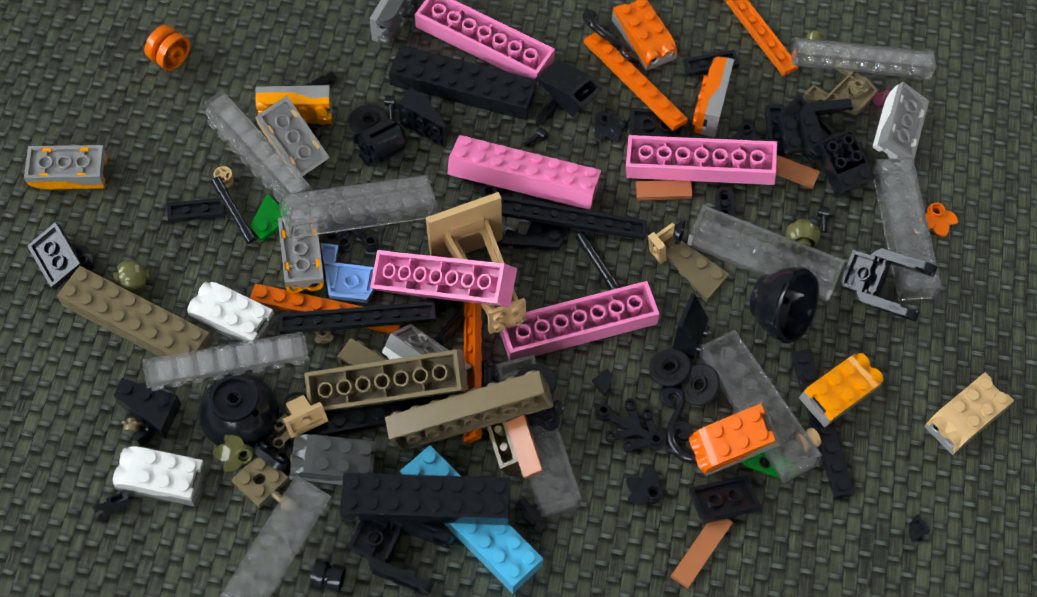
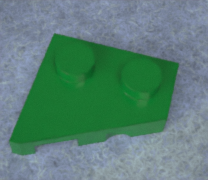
M267 194L250 228L254 235L261 242H264L279 230L278 218L290 216Z

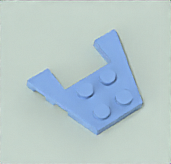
M321 243L329 299L368 303L376 290L370 288L374 267L336 263L339 246Z

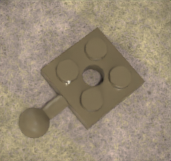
M258 456L231 479L232 484L258 508H261L273 497L280 504V510L283 513L290 514L296 509V502L292 498H285L279 492L289 481V478L282 471L272 468ZM263 476L265 481L262 484H256L255 480L257 477Z

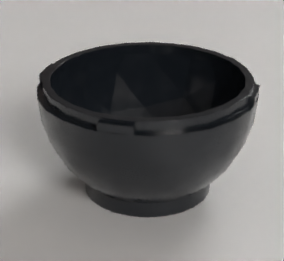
M801 267L784 268L772 274L761 276L751 293V314L758 319L761 327L774 339L783 343L795 342L803 337L814 318L819 298L818 279L810 270Z
M244 373L229 374L213 382L204 393L199 407V420L202 431L217 446L225 444V435L232 434L241 437L244 444L254 447L257 441L265 440L272 433L279 416L278 401L270 387L261 379ZM235 398L238 399L235 403L231 402ZM258 411V416L254 417L253 414H255V412Z

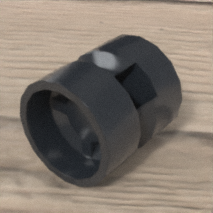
M317 559L312 569L310 586L321 589L326 586L327 590L339 593L345 580L346 566L339 564L330 566L328 561Z

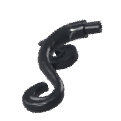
M592 9L584 11L583 20L595 33L619 47V52L624 58L631 62H636L638 59L636 53L613 37V32L608 27L602 24L599 25L594 20V17L597 15L596 11Z
M675 386L666 387L661 392V402L665 406L673 408L675 404L669 401V396L676 395L679 398V404L667 426L666 440L669 449H665V452L674 455L683 462L697 463L695 453L688 448L686 450L682 449L675 438L676 431H681L677 438L682 441L689 440V437L692 435V427L689 423L684 421L678 422L685 403L684 392Z

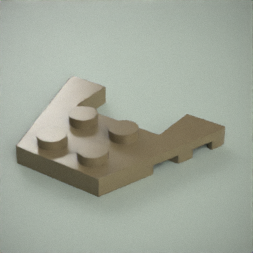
M843 54L835 62L833 68L846 75V77L830 93L813 84L804 93L803 98L812 102L851 99L853 109L844 112L857 116L877 96L878 90L865 76L860 75L857 71L858 68L854 64L851 65L848 62L847 56ZM859 78L864 79L865 85L869 87L868 92L861 96L853 95L850 92L848 82L850 80H858Z

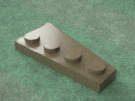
M674 236L664 242L667 260L679 270L681 276L691 283V287L698 291L702 299L707 303L729 277V273L683 241H681L680 245H676Z

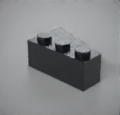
M121 378L114 393L118 405L166 439L181 406L177 395Z

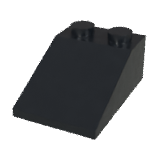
M693 293L690 295L678 324L672 348L685 352L691 359H694L696 353L700 354L704 344L701 342L702 337L706 338L710 329L707 326L709 318L698 298Z

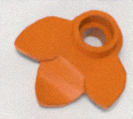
M941 203L929 205L927 213L921 219L923 230L933 229L937 235L946 237L948 234L949 225L958 224L956 215L952 211L945 210Z

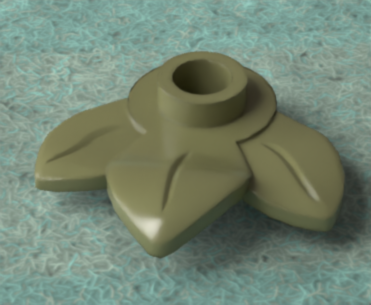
M232 434L225 435V444L217 446L212 452L214 457L224 461L223 470L225 472L238 470L242 464L250 462L254 455L250 445L244 444L241 437ZM242 451H247V452H246L245 454H243V455L240 454V452H242Z

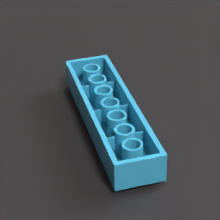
M430 445L400 470V474L460 476ZM444 523L512 594L543 566V558L510 525Z

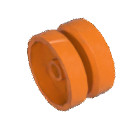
M161 25L148 37L144 52L146 57L166 71H173L187 58L191 44L188 38L178 33L171 26Z

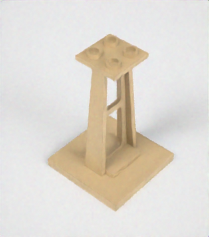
M499 192L426 217L430 256L468 260L465 253L486 246L492 262L504 263L496 243L503 239L502 206ZM514 289L510 307L500 306L495 308L494 305L481 304L488 316V331L490 334L501 332L513 325L518 326L526 321L525 298L518 300Z

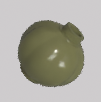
M796 220L786 229L785 242L796 252L807 253L816 248L819 243L820 229L810 220Z
M125 260L117 266V272L113 273V280L118 286L138 295L145 289L146 281H150L148 269L144 270L139 262Z

